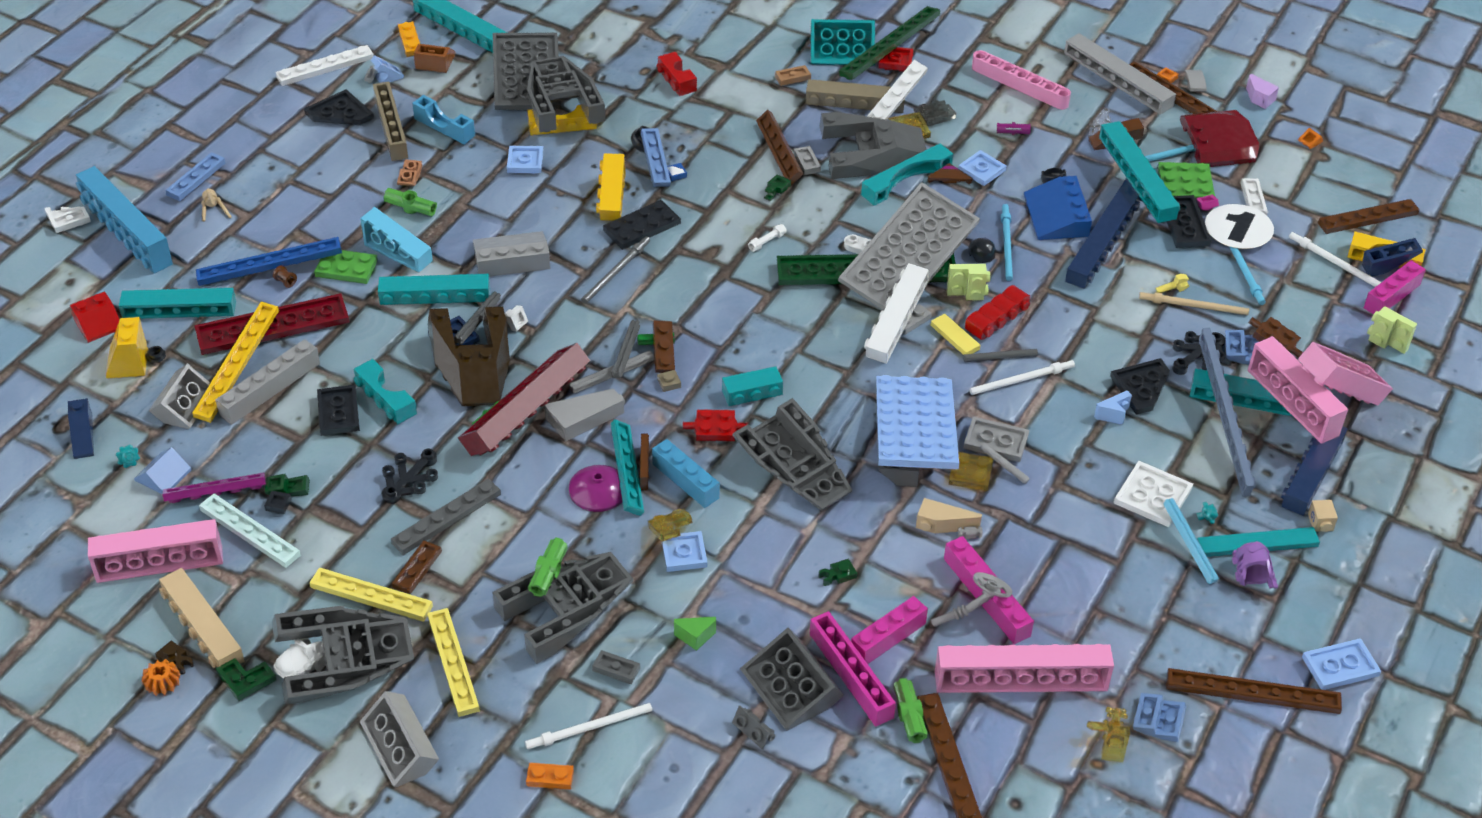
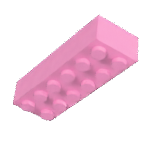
M1273 336L1255 343L1247 371L1321 444L1338 437L1348 408L1324 385L1321 386L1315 382V376L1303 370L1302 364Z
M1312 342L1298 358L1303 364L1301 366L1302 369L1309 374L1312 373L1315 376L1314 381L1319 385H1325L1331 390L1335 389L1341 394L1344 392L1347 396H1353L1367 404L1372 403L1378 406L1393 390L1369 365L1315 342Z
M215 519L88 538V558L96 583L174 572L180 568L187 570L223 564L222 543Z

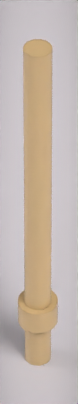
M1140 292L1139 299L1153 301V303L1157 304L1163 302L1241 315L1249 314V308L1165 296L1157 292L1154 294Z

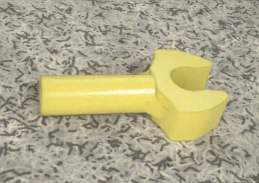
M1178 274L1173 282L1156 287L1155 290L1157 293H1163L1175 288L1179 292L1184 291L1189 287L1187 282L1189 278L1186 274Z

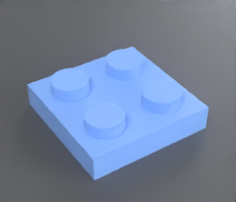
M509 146L507 173H541L544 153L543 146Z
M980 150L958 165V169L972 177L974 181L985 186L1005 172L1006 165Z
M701 531L661 536L667 572L707 567V557Z

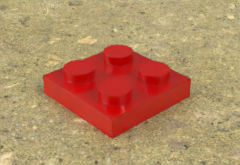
M895 48L879 60L878 68L904 72L912 63L913 49Z

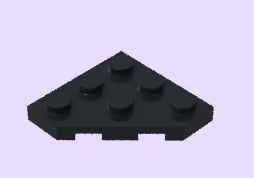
M347 89L304 108L305 114L313 122L361 125L374 119V113Z
M1159 358L1113 370L1110 373V377L1121 393L1128 391L1132 395L1130 407L1138 415L1153 411L1170 370L1164 361Z

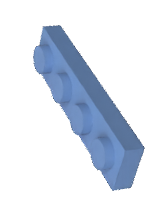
M658 128L641 129V138L653 187H668L671 181Z
M211 152L165 190L166 195L181 201L226 164L225 158Z

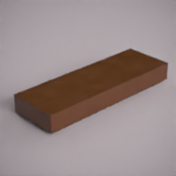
M641 433L640 488L641 490H647L649 483L648 433Z
M423 540L392 582V588L411 595L441 554L442 548Z

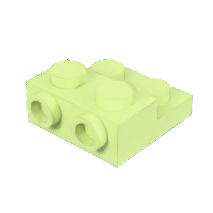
M950 264L946 289L947 296L965 295L966 300H984V295H988V284L986 282H990V271H987L986 264Z
M1385 306L1379 312L1376 311L1371 319L1374 324L1367 331V334L1370 335L1368 340L1384 349L1389 345L1405 354L1409 349L1417 323Z

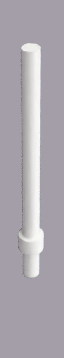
M1291 232L1289 238L1299 243L1302 248L1315 252L1372 286L1376 287L1381 283L1313 244L1312 240L1306 237L1303 238L1294 232Z
M1073 360L1063 363L1056 362L1049 367L972 387L969 391L971 395L1044 375L1062 373V370L1075 367V363Z
M650 703L560 731L542 733L540 737L525 741V746L527 750L541 745L546 747L554 744V741L651 712L652 706Z

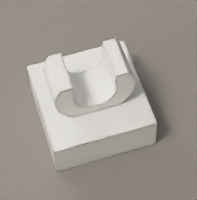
M517 305L512 310L509 309L505 312L507 324H509L511 331L517 332L528 322L522 306Z

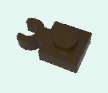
M172 640L155 653L156 658L160 662H163L165 659L169 663L174 662L180 674L184 675L186 673L184 665L194 667L192 658L188 657L186 651Z

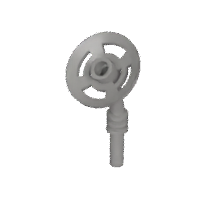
M977 572L974 574L973 580L983 590V594L966 606L963 604L962 607L958 606L957 609L953 608V611L931 619L932 625L936 627L954 619L959 620L960 617L964 618V615L967 617L968 613L994 596L1010 597L1013 591L1001 579L987 573Z

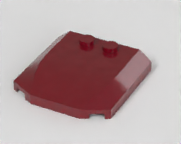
M1237 110L1181 115L1180 122L1184 132H1188L1196 151L1195 159L1197 163L1216 167L1256 162L1260 144L1250 121Z

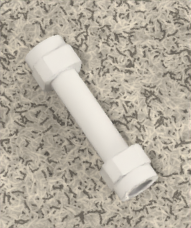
M783 224L773 227V231L763 237L752 239L748 243L749 249L752 252L758 251L766 242L775 237L780 238L784 236L787 232L786 227Z

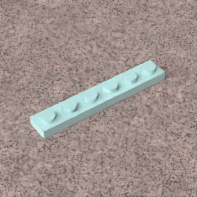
M216 494L211 495L199 505L200 511L215 519L222 526L283 567L287 568L301 556L300 550Z

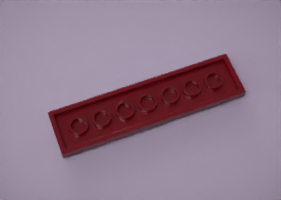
M342 294L278 307L279 312L260 342L350 323ZM254 312L194 325L201 355L232 349Z

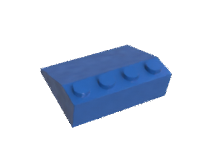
M1077 176L1058 177L1024 192L1023 195L1038 240L1089 236L1092 219Z

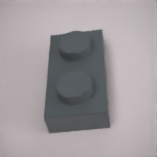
M603 650L600 651L592 665V671L631 685L640 670V663Z

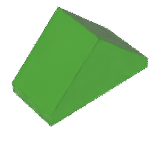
M716 617L674 619V635L696 651L716 633Z

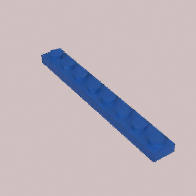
M339 237L199 268L196 269L197 282L199 286L208 285L214 282L275 269L280 265L288 266L342 253Z

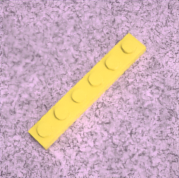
M320 567L310 581V587L422 622L425 621L428 616L427 613H430L433 607V603L430 600Z
M448 608L427 613L458 717L480 712Z

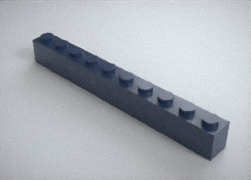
M1127 178L1067 268L1066 283L1083 289L1087 287L1088 283H1092L1095 272L1098 273L1100 271L1102 262H1105L1108 257V252H1112L1115 241H1119L1121 231H1125L1128 221H1131L1134 211H1138L1140 201L1142 200Z

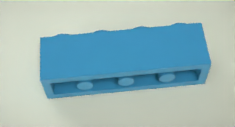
M668 439L652 448V464L702 507L706 508L719 499L720 482Z

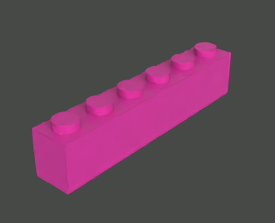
M963 536L946 543L944 560L974 597L978 598L983 594V590L974 582V574L983 572L995 577L997 576ZM1013 595L1010 597L994 596L982 604L983 608L1013 644L1031 637L1034 620Z
M828 611L810 619L809 635L875 727L894 719L896 702L831 613Z

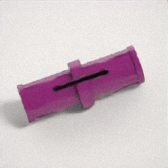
M1012 122V124L997 123V134H1030L1031 124H1016V122Z

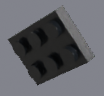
M356 385L317 389L321 436L360 431Z

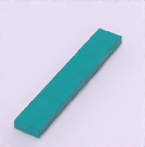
M614 419L610 424L624 511L641 516L644 513L631 428L629 424Z
M1314 527L1197 537L1207 557L1233 555L1232 553L1235 549L1237 550V548L1246 543L1256 541L1264 544L1269 551L1319 547L1320 544Z

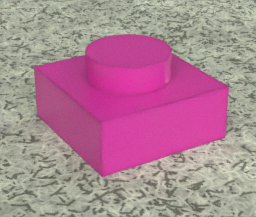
M1213 194L1196 198L1197 204L1202 210L1208 211L1219 206L1218 199Z

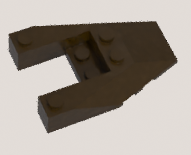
M503 306L485 307L483 327L487 344L455 345L448 308L429 309L427 325L436 368H439L442 372L444 380L450 384L451 391L461 406L494 405L497 401H500L510 363L507 324Z

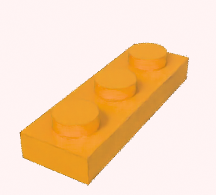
M414 22L398 24L406 57L414 56V51L418 43L420 44Z

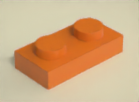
M529 763L526 786L571 790L574 766Z

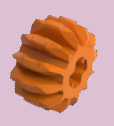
M157 659L155 664L149 663L148 668L143 669L142 683L145 685L148 693L153 692L155 696L159 693L166 695L167 691L174 692V686H179L180 672L174 662L169 663L167 659L160 662Z

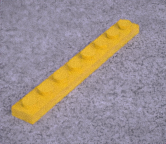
M260 302L192 412L193 418L210 423L213 421L218 412L216 399L233 388L279 312L278 306Z

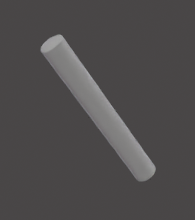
M983 442L980 445L979 449L1024 484L1029 481L1030 478L986 443Z

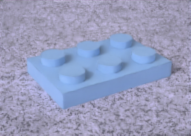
M1361 638L1307 651L1302 656L1321 690L1379 677L1381 673L1380 668Z

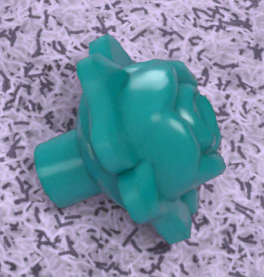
M131 444L125 447L121 446L119 448L120 452H116L117 463L119 465L123 464L124 468L136 466V461L140 459L138 448H133Z
M1203 502L1202 511L1196 513L1199 521L1206 519L1211 524H1214V519L1218 517L1214 504L1208 505L1207 502Z

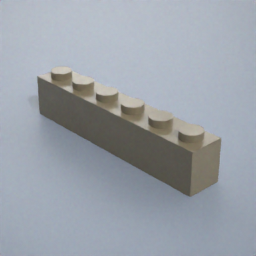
M808 79L805 104L873 110L891 87ZM905 99L894 112L904 113Z
M388 81L373 84L375 102L391 161L408 159L407 143L390 83Z

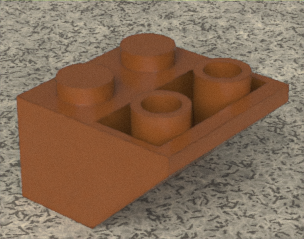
M418 43L414 51L415 69L447 73L456 51L450 47Z

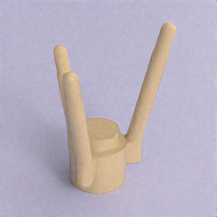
M208 188L202 193V221L206 220V206L214 207L216 204H219L228 218L232 217L214 190Z

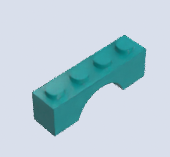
M374 359L354 368L355 377L353 379L355 384L364 390L367 397L375 401L378 408H382L389 419H393L397 424H400L417 414L416 402L405 390L389 391L382 388V385L385 383L384 370Z

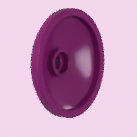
M591 465L579 470L574 474L569 483V495L572 501L580 508L592 512L608 511L619 506L623 501L618 469L607 465Z

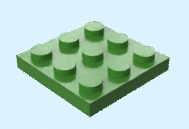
M1158 162V175L1164 181L1168 190L1171 191L1172 196L1194 195L1195 199L1212 194L1215 196L1209 164Z

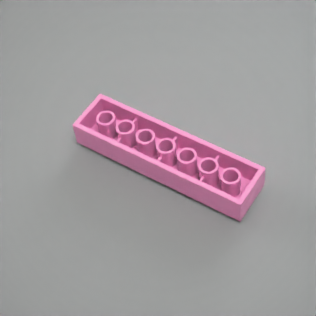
M1111 645L938 646L935 666L936 689L938 693L1108 691L1114 662Z

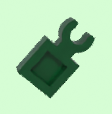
M848 558L830 564V570H819L818 577H827L823 579V585L828 586L834 580L841 584L856 579L857 571Z

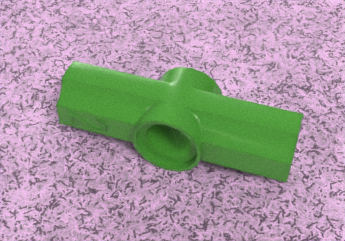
M387 188L383 197L384 202L403 207L404 212L408 214L419 212L433 217L437 208L436 202L417 197V193L412 190L401 192Z
M555 537V539H551L544 555H540L537 559L535 573L528 586L529 591L535 596L541 597L546 595L553 578H557L560 573L561 561L568 549L567 543L561 538Z
M907 678L899 679L893 684L899 720L904 723L909 741L913 743L922 742V740L927 738V731L923 721L922 703L920 699L917 700L912 681Z

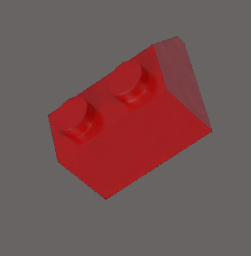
M105 291L70 305L74 321L88 343L116 332L120 319Z

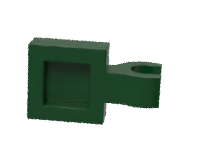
M778 174L767 182V188L765 189L767 195L764 199L771 201L776 193L782 194L791 186V180Z

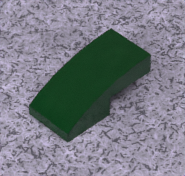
M286 474L269 476L266 478L265 494L270 495L271 491L291 494V497L308 495L310 479L308 475L288 478Z

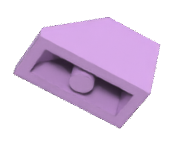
M1250 74L1246 89L1251 102L1266 109L1276 100L1279 87Z

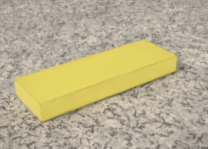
M946 314L931 320L930 326L963 355L973 354L980 350L981 345Z

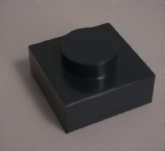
M271 491L264 505L265 511L285 514L292 500L291 494Z

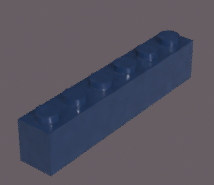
M1342 426L1338 437L1322 444L1315 438L1311 439L1308 445L1310 450H1305L1301 459L1303 462H1299L1294 472L1296 475H1291L1289 479V488L1285 487L1282 492L1281 498L1284 499L1282 508L1302 516L1305 515L1344 442L1348 428Z

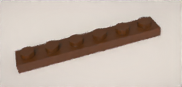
M767 109L756 122L784 178L791 180V185H793L803 175V172L772 112Z
M1412 199L1321 217L1318 220V224L1326 234L1415 216L1419 214L1420 209Z

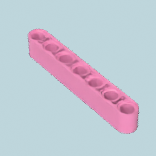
M978 50L973 53L972 69L1057 109L1063 110L1069 107L1071 91L1068 88L985 51Z

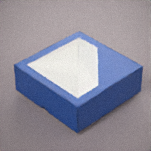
M681 163L667 166L671 182L687 178V172Z

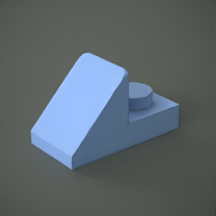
M375 55L371 59V62L375 65L374 69L378 71L375 77L379 83L388 81L390 83L404 77L400 69Z
M1125 391L1097 403L1094 417L1097 420L1123 424L1132 395Z

